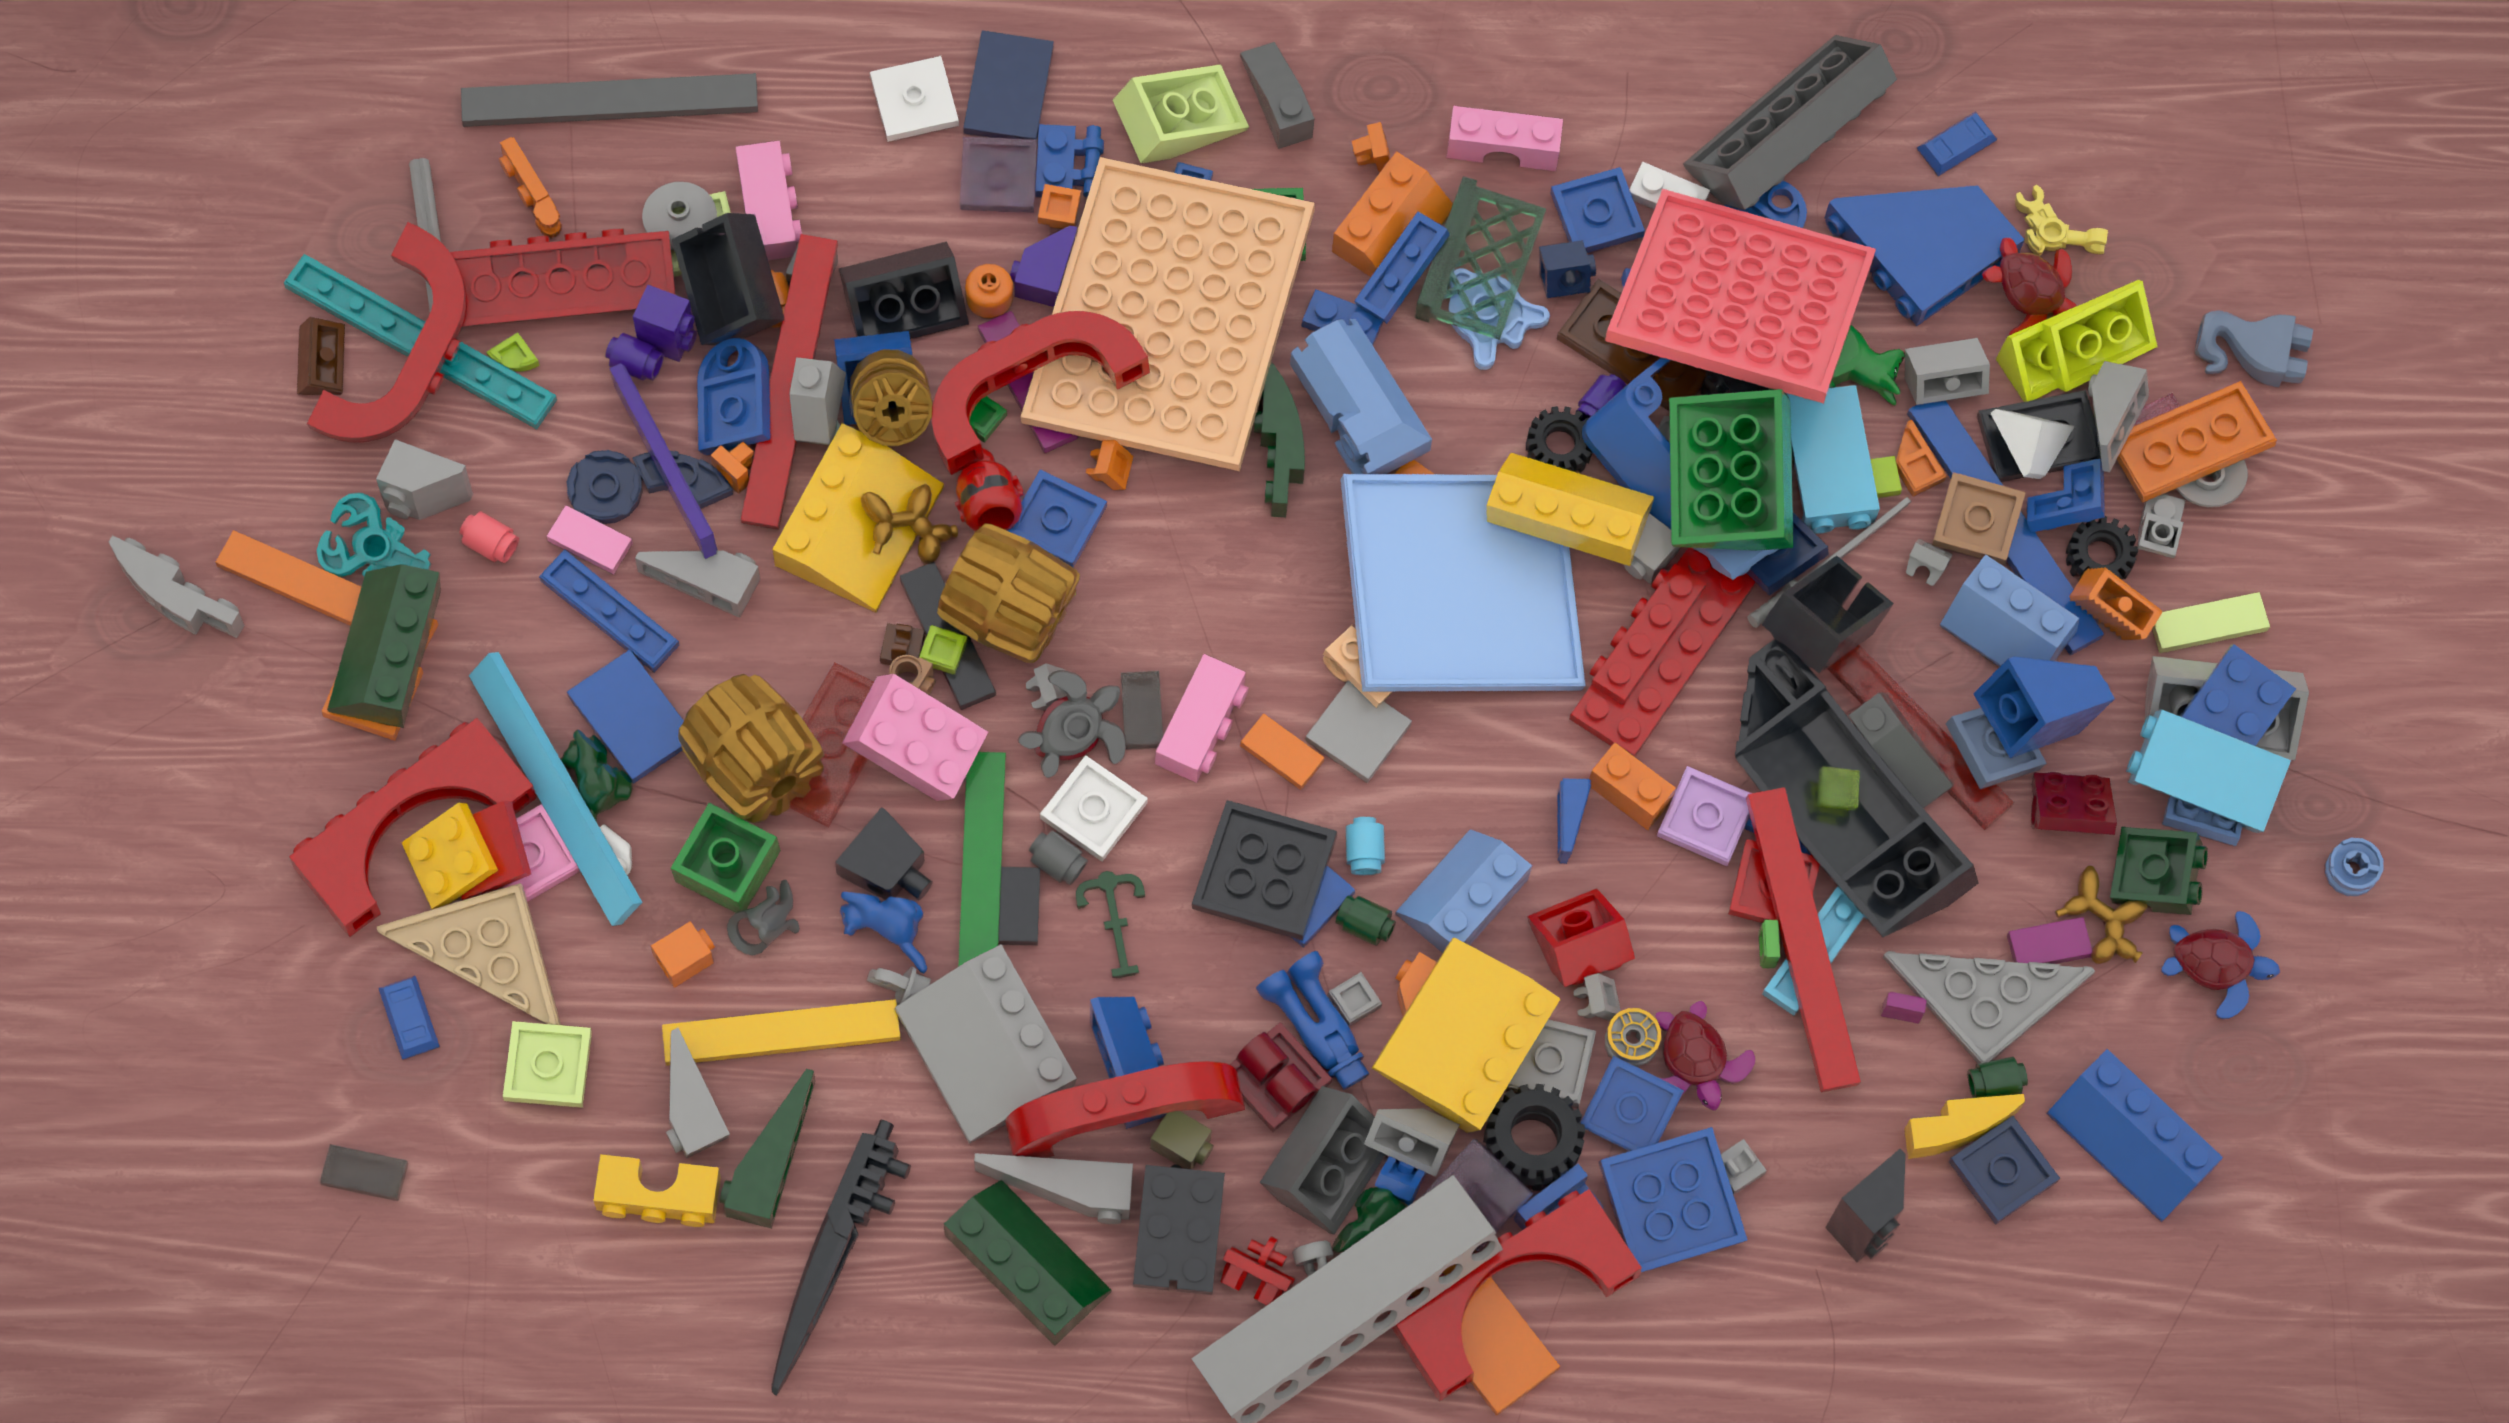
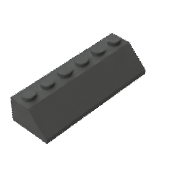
M1839 35L1833 36L1683 163L1685 169L1705 188L1709 189L1710 193L1722 204L1743 210L1754 206L1759 201V197L1772 186L1781 183L1785 175L1793 168L1807 161L1814 150L1821 144L1834 138L1836 132L1848 121L1856 119L1861 114V110L1873 100L1883 96L1886 93V89L1897 80L1881 44Z

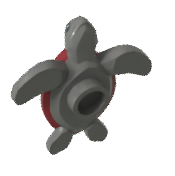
M1065 670L1052 672L1048 676L1049 682L1064 690L1067 696L1054 701L1042 714L1036 731L1022 733L1018 738V743L1028 749L1035 748L1036 754L1043 758L1040 765L1043 775L1047 778L1056 774L1059 760H1071L1086 755L1097 745L1099 739L1105 743L1109 760L1113 764L1120 762L1124 757L1126 748L1123 731L1117 724L1103 719L1102 715L1113 709L1117 704L1120 688L1114 685H1107L1098 689L1090 698L1087 697L1086 683L1081 676Z

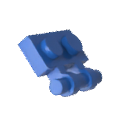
M1039 124L1035 197L1042 198L1044 184L1070 189H1073V186H1084L1083 196L1088 198L1100 156L1104 153L1101 127L1095 125L1088 126L1086 138L1079 140L1075 139L1076 126ZM1074 156H1085V168L1082 170L1074 169Z

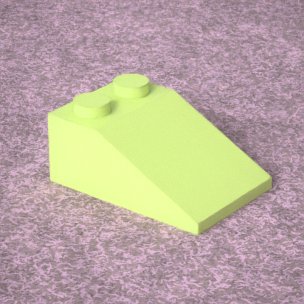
M1221 64L1133 77L1113 99L1140 163L1171 159L1242 133L1249 128Z

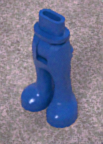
M1314 951L1296 961L1287 973L1285 970H1281L1263 980L1256 987V990L1264 1000L1275 1003L1281 1008L1298 1031L1314 1059L1326 1070L1330 1069L1327 1074L1331 1078L1336 1077L1343 1090L1366 1078L1369 1072L1361 1061L1364 1055L1362 1052L1357 1053L1359 1048L1350 1027L1331 1003L1320 984L1319 975L1324 963L1319 952ZM1291 981L1318 1016L1319 1022L1313 1021L1304 1009L1297 993L1293 990Z

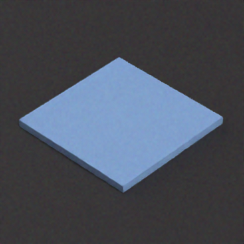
M1343 474L1341 477L1362 692L1582 691L1586 686L1570 549L1567 546L1487 522L1486 505L1497 475Z

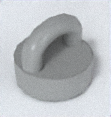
M1327 1240L1297 1247L1292 1252L1295 1265H1304L1307 1276L1316 1271L1313 1263L1317 1262L1318 1269L1327 1264V1259L1334 1256L1331 1243Z

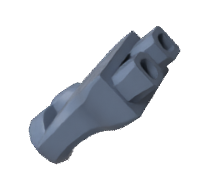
M2220 310L2211 311L2204 314L2200 322L2195 354L2202 360L2211 363L2205 368L2206 374H2218L2226 370L2228 366L2227 355L2216 343V337L2221 336L2226 340L2241 366L2253 379L2279 388L2282 381L2302 383L2305 378L2307 360L2290 357L2289 354L2290 349L2308 351L2312 341L2313 329L2296 324V316L2279 314L2269 316L2260 321L2250 322L2228 312Z

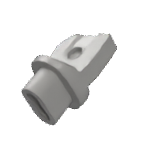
M911 966L903 976L887 969H871L866 981L895 991V999L897 1005L929 986L931 979L917 974V969Z

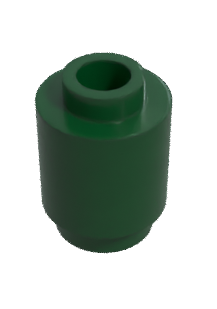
M1349 895L1343 901L1335 921L1336 924L1343 926L1342 930L1375 946L1381 940L1387 942L1396 925V921L1391 919V910L1361 896L1354 898Z
M2014 1057L1976 1064V1068L1967 1071L1969 1089L1973 1098L2022 1094V1086L2028 1085L2025 1066L2023 1063H2017Z

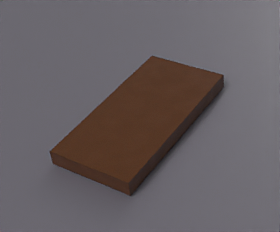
M1597 279L1590 292L1586 294L1560 329L1556 339L1610 374L1619 377L1628 385L1661 357L1605 341L1607 329L1622 293ZM1671 360L1653 377V380L1658 384L1662 392L1660 406L1670 412L1669 398L1697 396L1702 388L1706 370Z

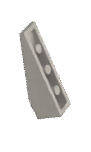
M975 1153L974 1165L976 1172L999 1181L1002 1180L1006 1184L1088 1217H1096L1100 1223L1119 1224L1121 1219L1129 1220L1133 1164Z

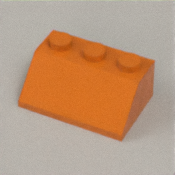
M1396 151L1334 232L1332 252L1372 277L1417 212L1443 225L1455 209V205L1427 170Z

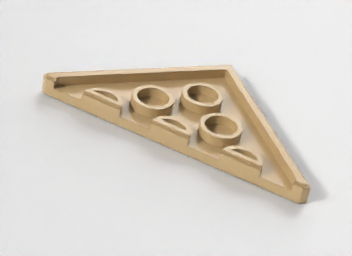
M521 883L377 926V930L381 935L546 1024L561 1025L527 898Z

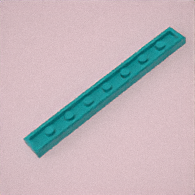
M303 254L284 281V286L289 291L407 357L425 324V321L306 254ZM461 342L452 361L446 359L440 370V373L444 374V378L536 430L557 401V396L463 342Z

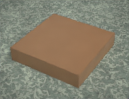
M1953 472L1932 545L1981 559L1986 554L1999 564L2005 565L2026 492Z

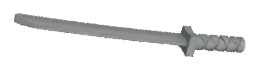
M1906 497L1806 576L1835 556L1842 559L1899 514L1912 501ZM1793 579L1775 597H1772L1767 603L1765 602L1761 605L1759 609L1747 616L1749 623L1755 628L1762 624L1782 593L1798 582Z

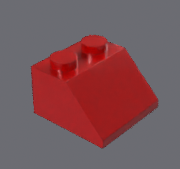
M1597 888L1527 916L1551 972L1564 987L1585 982L1584 977L1618 969L1623 963L1635 959L1625 919Z

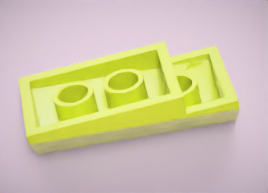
M2136 280L2007 336L1996 357V361L2024 402L2035 400L2057 388L2067 392L2090 381L2094 374H2098L2104 361L2124 364L2158 347L2143 281Z

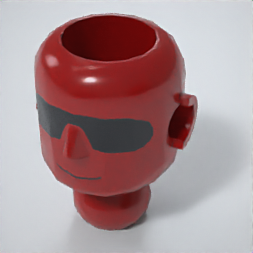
M982 447L984 459L972 463L961 470L962 472L957 478L956 483L958 501L954 503L960 513V520L966 522L967 526L974 532L984 524H992L1008 531L1020 519L1023 509L1020 497L1024 496L1025 493L1017 475L1013 476L1004 465L995 462L994 455L988 449Z

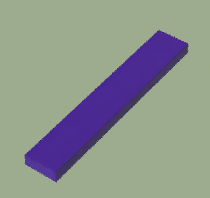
M620 363L609 368L614 387L705 559L716 555L718 549L714 534L625 365Z

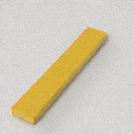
M894 999L663 1024L666 1066H670L671 1031L679 1028L695 1063L900 1041L898 1015L894 1010L897 1002Z

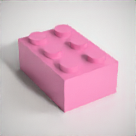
M889 674L876 678L842 744L934 800L940 801L955 798L988 731L899 676Z

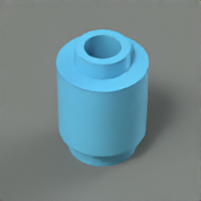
M1357 817L1353 819V824L1346 826L1347 864L1351 866L1352 874L1375 875L1382 872L1381 865L1385 863L1384 825L1376 823V818Z

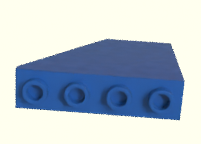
M1978 185L1834 198L1829 202L1824 217L1828 229L1836 237L1840 236L1843 240L1876 249L1870 268L1874 283L1880 290L1887 291L1895 300V305L1900 314L1907 319L1910 318L1916 326L1984 280L1982 273L1987 268L1994 265L2000 267L2003 258L2000 252V244L2003 238L2013 239L2018 253H2020L2025 241Z

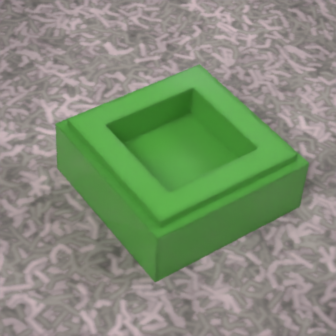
M1764 920L1758 932L1760 966L1762 968H1776L1780 958L1778 920Z

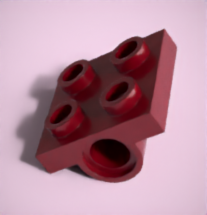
M2059 772L2033 773L2031 784L2033 792L2031 805L2032 829L2115 835L2117 818L2110 778L2097 775H2065Z
M1281 1022L1269 1032H1262L1253 1038L1239 1052L1236 1059L1229 1064L1237 1071L1243 1100L1272 1132L1310 1102L1322 1086L1327 1087L1332 1083V1078Z

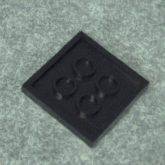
M1227 800L1192 901V909L1303 941L1337 839V831Z

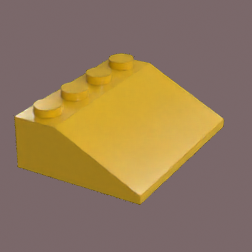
M841 423L772 549L774 564L776 567L873 612H877L918 535L911 526L893 528L892 537L887 544L882 546L880 555L873 553L875 546L873 531L877 523L865 513L861 503L862 495L867 492L878 494L886 501L892 513L907 511L908 499L913 490L918 486L927 484L930 486L932 493L930 506L924 515L928 518L944 488V483L888 446L871 441L862 432Z
M1454 937L1424 982L1372 1066V1069L1446 1119L1460 1124L1459 1128L1465 1132L1470 1133L1481 1130L1559 1003L1560 998L1530 977Z

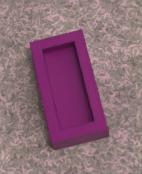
M2084 917L2012 930L2007 934L2013 961L2018 963L2058 964L2090 958L2093 952Z

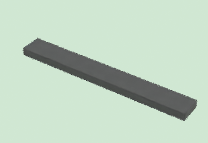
M756 73L461 88L463 127L758 112Z

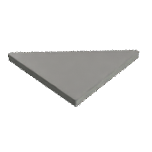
M1888 951L1883 956V959L1918 997L1927 1000L1926 1006L1978 1064L1995 1059L2095 973V970L2088 966L2070 967L2049 963H2018L1997 959L1953 958L1945 955L1902 954L1894 951Z

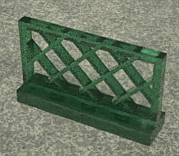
M1463 176L1445 225L1450 236L1432 260L1417 301L1415 318L1428 323L1430 318L1500 340L1545 217L1546 208L1477 187V180ZM1480 200L1495 204L1500 214L1483 221L1477 210ZM1520 213L1535 217L1533 226L1518 232L1511 220V217ZM1473 219H1475L1477 224L1471 226ZM1505 221L1512 235L1495 242L1488 227ZM1482 231L1489 245L1471 252L1466 243L1467 236ZM1528 237L1527 243L1525 245L1523 238ZM1516 242L1523 254L1521 258L1507 264L1499 249ZM1463 249L1465 256L1460 257V254ZM1493 252L1501 267L1484 274L1476 259ZM1470 262L1478 277L1460 284L1454 273L1455 268ZM1517 268L1514 276L1511 270ZM1505 273L1511 287L1509 290L1495 295L1488 280ZM1450 282H1452L1454 287L1448 289ZM1482 284L1489 299L1472 306L1464 291ZM1456 294L1460 296L1466 309L1457 313L1441 309L1443 301ZM1506 300L1504 307L1502 308L1500 302ZM1493 305L1500 317L1497 326L1481 322L1476 312Z

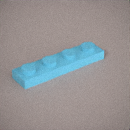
M1838 886L1818 913L1830 964L1864 918ZM1786 958L1764 989L1762 995L1795 1016L1799 1010V1005Z

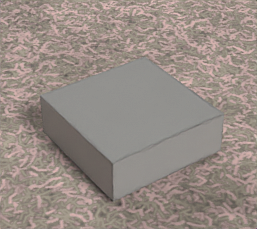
M1362 972L1328 991L1329 998L1348 1026L1355 1024L1382 1007L1381 1001Z

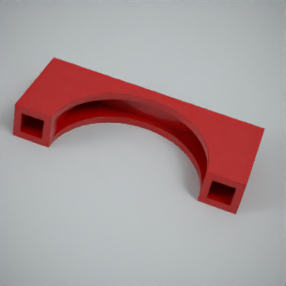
M1590 1189L1582 1194L1574 1191L1566 1195L1557 1203L1559 1208L1548 1215L1544 1211L1537 1213L1525 1222L1526 1228L1513 1236L1511 1232H1507L1497 1238L1503 1250L1392 1327L1439 1402L1473 1381L1474 1371L1467 1360L1462 1343V1320L1475 1292L1496 1273L1510 1266L1525 1262L1542 1261L1557 1263L1572 1268L1586 1276L1602 1291L1605 1297L1610 1296L1640 1277L1642 1267ZM1411 1294L1408 1296L1407 1300L1413 1299Z

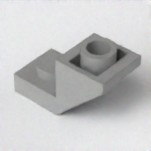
M2162 494L2146 501L2138 528L2137 549L2175 558L2184 523L2181 522V517L2186 500Z

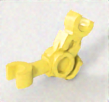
M2038 185L2033 186L2032 195L2035 199L2034 201H2026L2021 192L2016 193L2015 206L2020 212L2027 214L2024 219L2029 227L2032 228L2026 230L2025 243L2035 255H2042L2044 250L2056 251L2060 248H2066V244L2083 246L2085 250L2094 254H2104L2108 230L2102 228H2092L2086 232L2069 230V225L2064 224V222L2057 218L2049 203L2043 204L2044 192Z

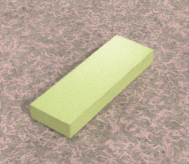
M2260 592L2162 612L2152 630L2159 653L2266 632L2270 628V624Z

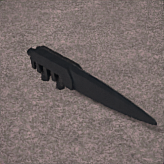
M880 1120L874 1135L861 1134L817 1234L784 1331L771 1385L772 1393L776 1396L782 1389L808 1342L847 1257L854 1247L859 1235L854 1223L867 1227L871 1209L890 1215L894 1209L895 1200L878 1194L885 1186L884 1179L887 1173L903 1179L908 1177L911 1165L894 1159L897 1157L899 1150L896 1143L888 1140L894 1128V1125L888 1121Z

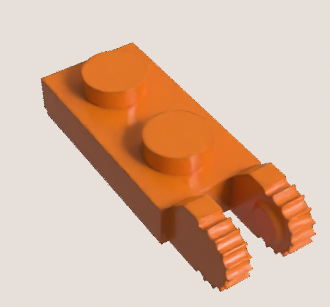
M509 137L500 142L503 155L499 158L500 165L508 178L515 176L520 184L516 189L526 207L531 205L534 207L535 223L537 228L541 230V234L551 238L557 237V235H560V231H562V224L559 220L560 214L515 138Z

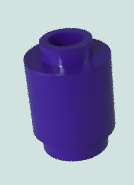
M622 333L618 338L613 337L608 344L605 357L609 359L610 368L622 363V365H625L630 376L642 381L646 378L652 381L655 380L664 361V353L658 351L656 345L626 333Z
M1612 374L1609 376L1600 375L1578 402L1579 408L1577 410L1583 413L1582 420L1589 419L1626 386L1625 382Z

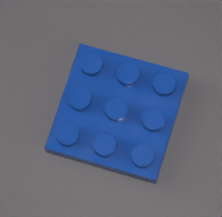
M1712 1127L1598 1161L1622 1239L1642 1267L1641 1273L1748 1240Z

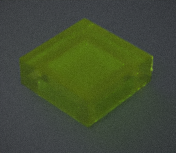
M1821 767L1819 769L1817 807L1856 810L1858 808L1860 770Z

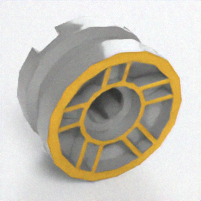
M1628 1008L1618 1012L1611 1019L1605 1034V1049L1608 1056L1618 1057L1636 1067L1648 1064L1654 1058L1661 1041V1028L1657 1019L1649 1012L1640 1008ZM1631 1032H1635V1037L1638 1038L1639 1042L1631 1044L1626 1040V1037Z

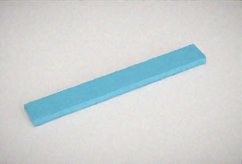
M499 652L488 653L471 672L469 677L527 779L534 786L535 793L612 926L622 925L643 902Z

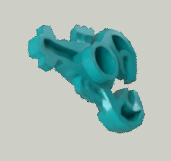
M362 492L351 493L341 498L334 507L330 519L331 522L336 524L341 516L345 513H350L349 519L342 522V527H352L367 521V526L359 529L352 536V547L355 554L350 557L347 545L339 534L335 538L337 547L335 550L332 549L330 542L332 531L328 530L321 536L316 550L318 562L323 569L338 577L352 575L365 564L370 565L367 569L363 570L362 575L364 577L366 571L404 564L430 570L432 565L429 561L431 554L423 549L415 555L411 549L400 542L405 528L399 525L397 521L387 517L386 529H383L379 505L375 498Z

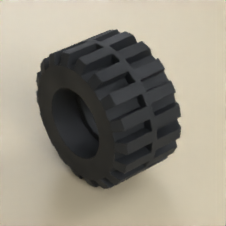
M1528 1084L1521 1085L1518 1088V1092L1514 1093L1511 1089L1505 1093L1503 1100L1497 1102L1492 1113L1489 1115L1483 1140L1486 1143L1484 1149L1486 1159H1491V1169H1498L1504 1176L1516 1181L1517 1185L1522 1189L1525 1188V1185H1532V1191H1541L1542 1185L1547 1184L1549 1186L1574 1167L1579 1160L1584 1145L1585 1124L1580 1122L1582 1114L1579 1108L1573 1110L1572 1105L1574 1101L1569 1096L1564 1100L1560 1098L1561 1090L1553 1087L1551 1093L1544 1091L1545 1084H1536L1532 1090H1529ZM1522 1121H1540L1549 1126L1554 1132L1557 1145L1546 1154H1528L1522 1151L1513 1141L1511 1135L1512 1128Z

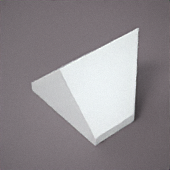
M1995 409L1991 412L2023 477L2041 479L2046 476L2075 427L2012 411Z

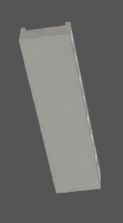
M1452 1175L1191 1359L1232 1419L1235 1418L1238 1423H1257L1496 1255L1503 1248L1495 1236L1496 1232L1455 1176ZM1489 1241V1244L1484 1250H1482L1479 1253L1472 1254L1473 1251L1480 1244ZM1457 1264L1451 1273L1439 1277L1446 1268ZM1421 1287H1424L1423 1291L1417 1297L1411 1300H1407L1408 1296L1412 1292ZM1391 1310L1387 1318L1381 1322L1374 1323L1378 1316ZM1358 1333L1353 1342L1346 1346H1341L1348 1337ZM1325 1357L1319 1366L1308 1369L1315 1360ZM1292 1380L1291 1384L1285 1390L1281 1392H1275L1281 1384H1283L1286 1381ZM1259 1403V1406L1255 1411L1248 1415L1242 1416L1243 1412L1247 1408Z

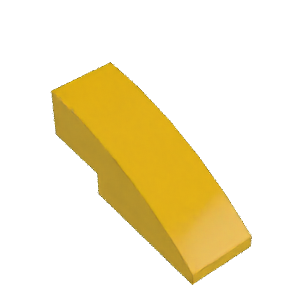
M2024 1094L1947 1100L1941 1109V1116L1910 1119L1904 1128L1908 1159L1933 1156L1960 1148L1978 1140L2018 1113L2025 1102Z

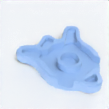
M1459 268L1450 274L1448 281L1451 292L1448 307L1449 319L1458 335L1471 345L1475 366L1480 370H1487L1494 365L1497 344L1505 343L1512 349L1519 348L1525 332L1529 329L1546 326L1549 322L1550 313L1544 306L1534 305L1525 301L1517 289L1501 276L1497 275L1496 278L1480 276L1481 273H1472L1467 269Z

